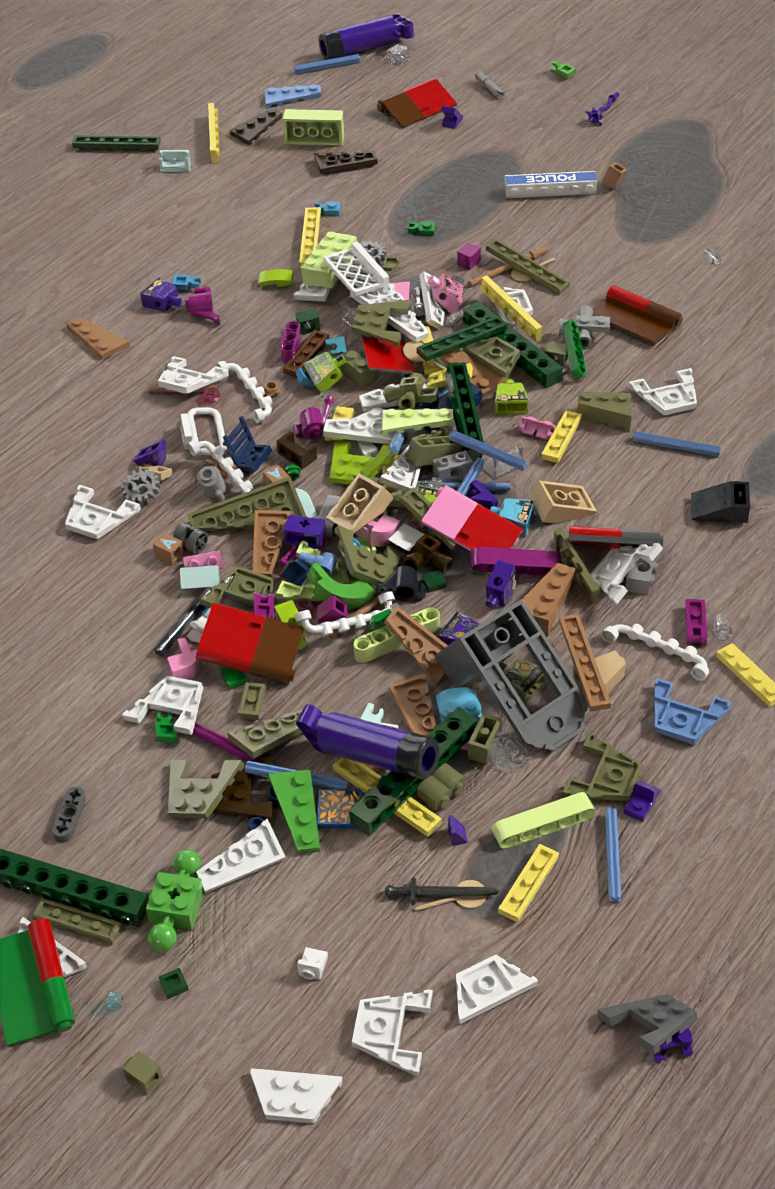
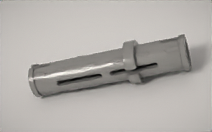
M481 71L475 74V79L481 82V85L491 91L498 99H502L500 94L503 97L505 96V92L494 84L489 76H485Z

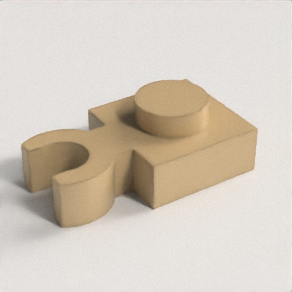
M144 464V467L139 466V469L141 468L143 472L146 469H149L150 472L154 471L160 481H164L165 478L172 476L171 468L158 465L153 467L150 464Z

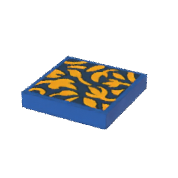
M319 789L318 828H356L350 824L349 810L355 802L361 800V789Z

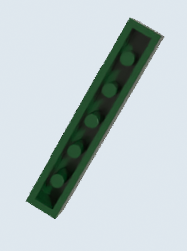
M466 362L449 363L445 379L457 432L484 443ZM463 446L462 451L466 450L472 461H475L477 458L482 459L483 454Z

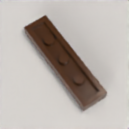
M314 330L283 368L284 374L297 377L295 372L299 367L305 370L304 363L316 357L325 346L326 339H329V334Z

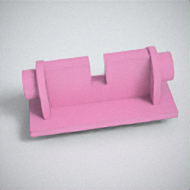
M531 416L521 417L523 422L519 426L521 433L534 436L535 431H538L537 438L545 440L551 438L555 430L553 423L539 421Z
M220 550L183 557L185 568L203 566L223 568Z

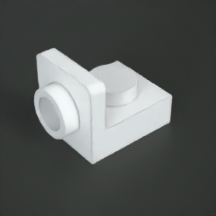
M306 947L302 960H298L297 963L298 975L306 979L321 980L328 952Z

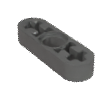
M80 787L68 789L52 827L54 839L58 842H67L74 834L86 802L84 790ZM68 811L75 812L72 817H64V814Z

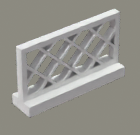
M358 242L352 243V248L323 257V261L354 296L378 288L382 291L389 290L388 274ZM342 261H343V262H348L349 265H347V264H342L341 262H342ZM353 263H354V264H359L360 267H358V266H353L352 264H353ZM350 270H352V271H357V274H356V273H351V272H349V271H350ZM346 277L354 278V280L346 279ZM357 279L365 280V282L357 281ZM354 286H359L362 288L355 289Z

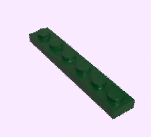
M75 135L72 146L78 149L159 150L161 139L155 136Z
M497 315L418 346L416 353L427 362L505 331L508 328V324Z

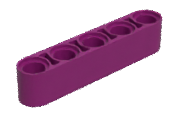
M475 547L470 550L471 568L476 572L492 573L497 560L516 565V574L546 575L557 563L562 564L561 554L557 551Z

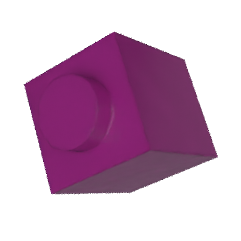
M467 243L457 251V265L471 270L481 261V248L476 245Z
M334 595L317 606V621L321 624L347 618V603Z

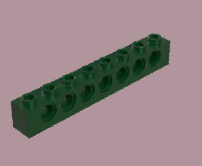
M478 301L463 308L462 319L466 325L472 326L497 315ZM508 325L507 330L485 338L487 340L497 336L519 349L520 357L516 365L545 388L562 381L563 367L510 325Z
M460 707L450 712L441 724L436 725L428 735L437 740L439 745V759L434 772L470 740L478 724V718ZM390 771L386 776H382L372 789L367 790L360 801L355 802L349 810L350 824L370 837L417 791V787L425 779H418Z
M0 848V884L8 889L21 890L27 895L34 894L47 900H53L63 905L81 909L82 911L98 914L101 917L120 921L127 926L139 927L147 913L148 893Z

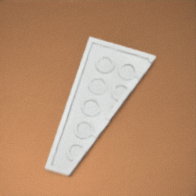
M390 283L389 290L386 291L378 288L357 296L350 292V296L362 305L404 300L401 294L395 291V286ZM409 310L408 315L390 314L388 323L415 343L428 338V330L421 321L416 319L414 312Z

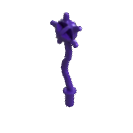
M619 92L609 95L607 106L600 107L598 110H595L593 107L591 112L586 110L585 113L588 114L589 122L593 124L598 123L602 126L600 120L604 116L600 112L610 109L611 104L620 96Z

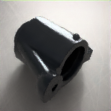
M400 566L383 583L377 585L375 592L383 594L387 590L392 589L394 598L399 601H410L413 599L421 601L426 596V585L423 583L419 584L417 591V571L410 566Z

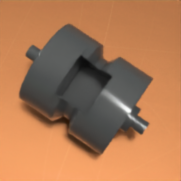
M185 522L179 524L173 534L174 538L182 541L184 549L186 548V550L194 554H200L208 542V534Z

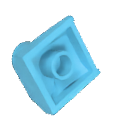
M459 687L445 689L436 695L441 723L457 707L478 718L479 722L482 716L481 705L478 702L475 690Z

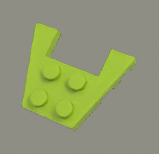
M336 440L330 473L331 482L350 485L358 473L369 479L373 478L382 465H387L390 462L389 458L392 455L390 454L391 450L388 449L389 445H383L377 457L348 454L352 447L350 441Z

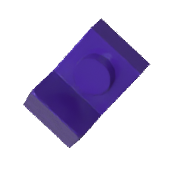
M442 105L441 112L444 114L442 126L455 129L463 119V116L456 108Z
M163 439L141 449L134 462L138 466L149 462L154 466H162L166 460V441Z
M478 480L471 482V500L489 510L491 506L498 507V500Z
M642 781L636 782L633 795L624 808V814L644 822L661 789Z

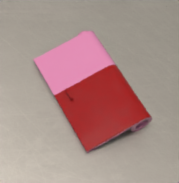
M447 485L444 488L440 487L436 494V500L421 520L422 524L469 551L475 547L512 548L523 532L522 528Z

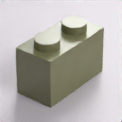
M354 350L343 355L346 363L340 366V371L343 375L361 389L375 382L374 371H368L366 359Z
M482 714L468 742V759L488 764L502 735L501 718Z

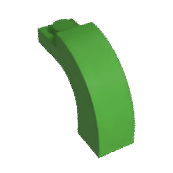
M318 562L311 565L307 574L309 581L315 586L313 594L319 600L324 602L334 595L347 603V610L363 607L372 600L375 594L372 587L363 580L353 584H341L334 581Z

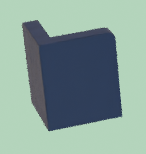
M292 559L287 562L279 576L288 583L301 586L307 578L310 568L300 560Z

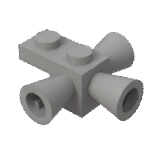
M581 306L577 310L576 324L579 329L582 350L591 347L593 332L609 333L610 317L592 316L593 309L589 306ZM560 318L559 335L564 334L563 323L568 320Z

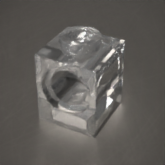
M399 43L388 49L389 63L398 67L409 61L408 47Z

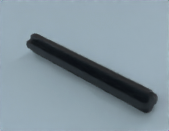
M209 587L203 590L154 648L156 655L164 656L205 607L200 604V599L211 591Z

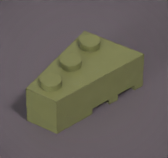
M579 392L577 413L582 414V420L596 424L602 422L609 424L611 428L618 426L630 432L631 393Z
M443 426L440 431L432 430L429 435L424 433L411 438L406 457L413 465L418 467L433 465L434 459L462 452L463 446L449 439L451 431Z

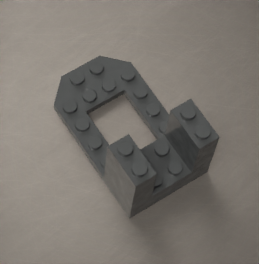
M522 599L459 637L434 655L454 688H459L474 677L480 676L523 745L551 752L582 732L585 728L584 717L588 707L586 698ZM525 645L558 695V698L532 715L498 664L499 661Z

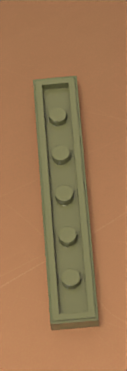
M495 238L486 245L485 250L557 294L560 295L570 287V282Z

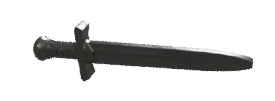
M414 877L411 878V887L387 885L385 888V895L388 898L396 895H410L412 906L416 905V897L490 896L499 893L497 888L416 886V878Z

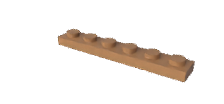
M579 614L559 617V624L590 712L610 709L611 702Z

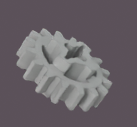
M371 240L369 242L363 241V244L359 243L378 264H381V261H385L386 247L382 243L378 244V241L373 243Z
M140 468L137 473L133 470V475L127 474L128 479L122 481L124 485L121 486L124 498L135 503L139 502L140 505H143L144 501L150 503L149 499H156L155 494L160 493L158 489L161 488L160 480L155 475V472H150L149 469L143 472Z

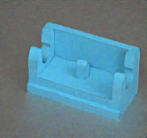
M344 336L326 339V344L334 345L333 349H336L331 350L330 353H347Z

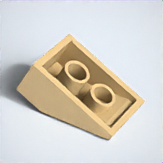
M358 473L326 518L355 533L382 514L394 497L385 487Z
M539 480L529 495L531 500H535L534 507L542 522L561 523L593 515L597 512L583 486Z

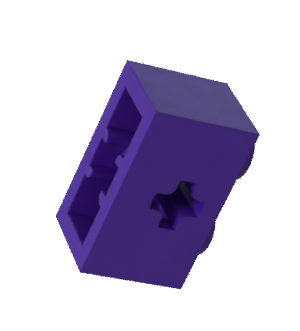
M289 515L283 529L284 543L300 545L303 540L308 543L309 547L321 548L326 535L325 520Z

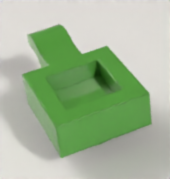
M558 61L552 62V65L555 67L551 71L563 78L568 79L576 73V68L566 63L562 65Z

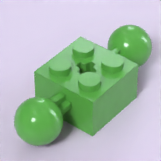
M185 849L175 856L173 866L177 875L159 872L146 907L149 924H154L148 933V942L151 948L157 952H167L174 947L177 941V933L174 928L191 931L193 929L204 895L202 879L192 877L201 868V858L193 850Z

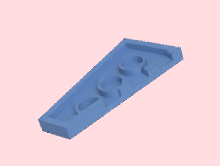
M315 84L265 89L266 109L271 108V105L274 104L282 106L284 102L296 103L299 99L306 101L321 97L320 85Z

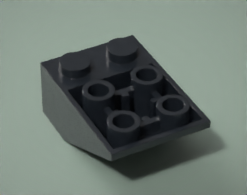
M729 481L691 493L692 520L748 523L750 512L749 482Z

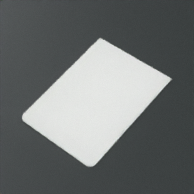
M404 523L389 538V541L410 551L416 541L424 534Z

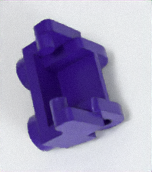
M689 1028L681 1034L676 1032L672 1035V1041L667 1045L662 1043L660 1050L684 1045L685 1050H682L683 1056L693 1055L691 1047L693 1043L692 1033ZM659 1051L653 1054L655 1063L666 1060L665 1055H660Z

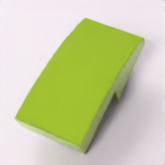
M286 269L260 272L258 283L261 287L276 283L278 288L293 283L294 272L293 270Z

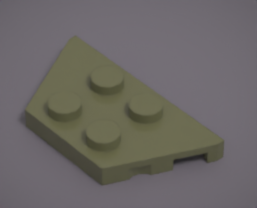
M497 336L477 341V345L462 347L464 353L505 378L509 376L520 357L519 349Z

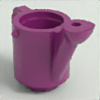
M209 287L194 288L195 294H190L188 296L189 299H185L186 311L191 312V315L213 320L214 323L220 325L219 315L213 313L211 289Z
M329 395L324 399L321 409L308 407L301 411L300 420L296 421L293 425L296 437L302 436L301 427L304 436L308 439H318L323 436L330 406L335 401L332 396Z

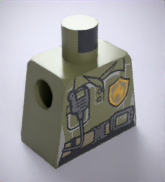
M516 659L510 666L503 662L499 663L500 668L524 705L546 683V676L540 667L522 659Z

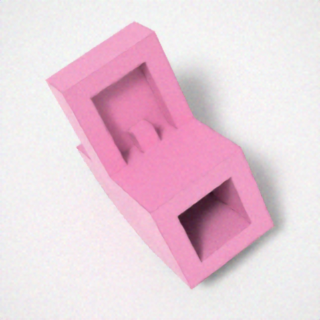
M383 515L378 522L370 521L357 530L356 535L369 539V545L387 546L392 543L389 541V538L399 529L400 520Z
M184 637L178 639L180 654L167 658L172 677L191 680L199 673L201 664L200 660L195 658L197 649L193 650L192 645H188Z

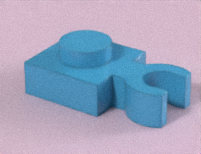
M330 201L325 202V204L317 202L314 208H321V213H324L325 216H339L341 202Z
M174 275L172 285L176 286L177 290H188L189 287L193 289L200 287L199 284H201V277L190 278V275Z

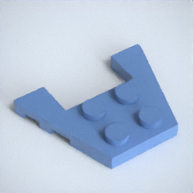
M658 678L655 679L654 732L694 745L731 709V701L715 696L708 711L668 699L673 689V683Z

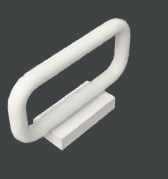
M208 407L193 408L187 414H181L180 431L184 450H189L187 443L193 440L198 442L193 416L209 414L214 416L220 446L224 452L226 451L227 447L222 444L224 441L222 437L225 435L222 419L216 409ZM201 448V453L199 454L211 455L208 449Z

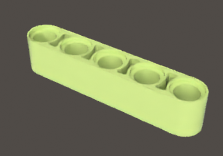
M427 608L410 615L432 634L440 629V613L435 608ZM384 626L355 639L353 644L354 658L357 662L366 663L404 646L391 630Z
M581 792L499 820L493 824L491 830L500 847L506 849L587 821L595 815L596 810L588 796Z

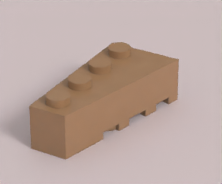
M557 563L522 599L546 636L549 635L575 584L576 568Z

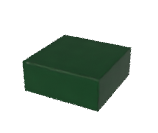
M440 570L422 574V581L426 585L428 593L446 588V581Z
M180 968L158 977L167 1000L189 991Z

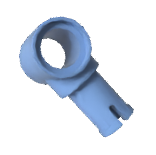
M301 552L298 558L307 566L318 562L329 577L338 563V558L329 552L323 553L322 556Z

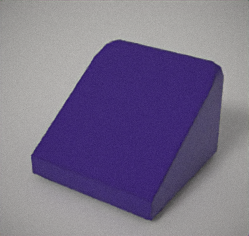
M449 815L448 831L451 844H466L468 840L464 825L453 815Z

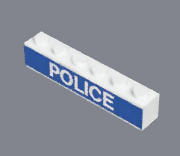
M595 171L505 175L506 199L596 194L597 192Z

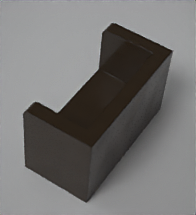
M289 431L276 441L277 453L302 470L317 459V447L312 445L305 449L295 443L294 432Z

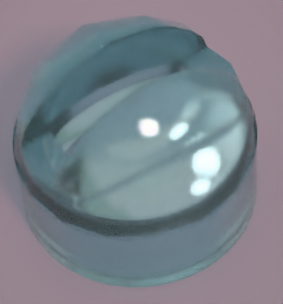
M109 991L108 1011H117L122 1008L123 1004H117V999L124 1000L120 993Z

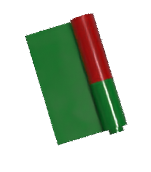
M46 918L32 921L28 924V930L0 938V1017L7 1046L56 1031H68L75 1023L51 923Z

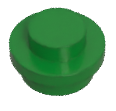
M288 465L284 469L289 477H291V480H296L300 477V467Z

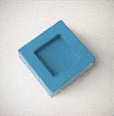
M299 367L295 372L298 382L302 386L313 388L315 385L309 373Z

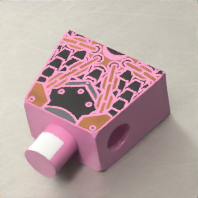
M442 274L438 279L435 276H431L428 279L427 283L433 287L432 297L447 311L452 313L462 305L463 285L446 274Z

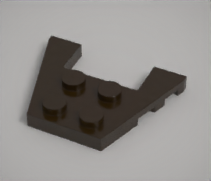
M274 754L252 760V762L275 766ZM244 763V768L242 771H237L233 777L235 781L223 791V798L212 813L235 817L238 814L247 816L248 819L261 817L265 820L268 819L269 822H273L272 802L252 804L254 775L245 773L246 763ZM220 772L212 774L211 779H218Z

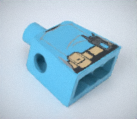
M506 498L502 508L491 506L490 511L522 528L523 532L520 536L526 537L534 515L535 500Z

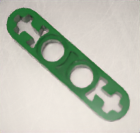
M570 319L563 323V331L571 372L576 379H580L587 375L579 329L576 322Z

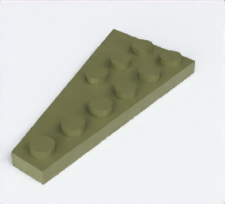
M291 477L187 514L191 526L204 532L254 528L255 510L292 511V515L307 517Z

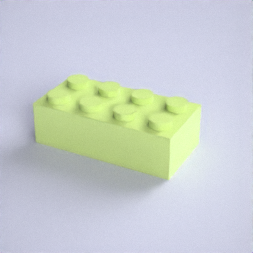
M285 109L283 117L285 144L343 145V111Z
M328 232L301 266L303 283L332 289L339 278L323 261V257L352 248V243L357 242V237ZM343 261L341 262L342 264H347V265H349L348 262H343Z

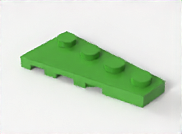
M311 770L268 774L298 853L320 851Z

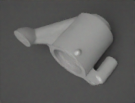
M206 466L202 468L197 474L198 483L203 490L202 493L209 498H217L219 502L224 501L223 493L226 490V480L222 478L216 467Z

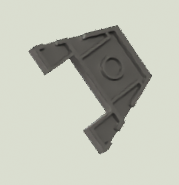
M665 994L598 1009V1018L610 1026L629 1018L639 1022L652 1031L640 1037V1046L655 1054L660 1051L662 1043L667 1045L672 1041V1035L676 1032L681 1034L697 1021V1011L672 996Z

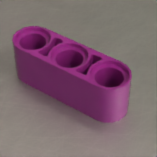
M290 321L285 325L280 346L281 359L285 364L289 362L300 346L301 330L300 323L297 321Z

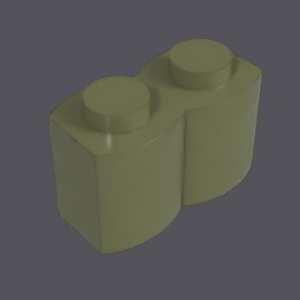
M445 763L417 787V797L435 811L445 808L449 804L450 798L455 795L458 796L463 792L465 777Z

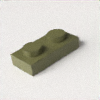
M245 683L238 712L239 718L259 720L266 691L265 684Z

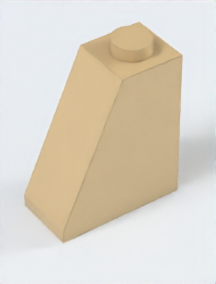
M616 650L595 658L607 694L625 674V659L620 657ZM573 666V679L584 695L576 669Z

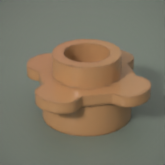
M274 381L266 382L263 386L266 397H273L281 393V389L278 388V384Z

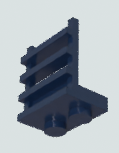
M240 416V422L228 436L224 435L222 437L224 440L222 444L227 447L226 453L231 455V459L237 466V469L239 468L242 472L253 473L266 460L272 449L270 445L255 444L244 417Z

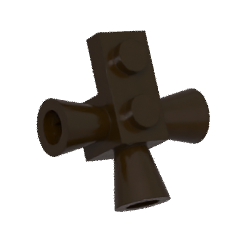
M428 533L424 534L416 541L410 551L398 545L396 547L408 555L402 559L403 566H410L416 571L421 564L427 567L433 563L443 574H446L454 563V558L439 553V550L447 545L435 534L433 536Z

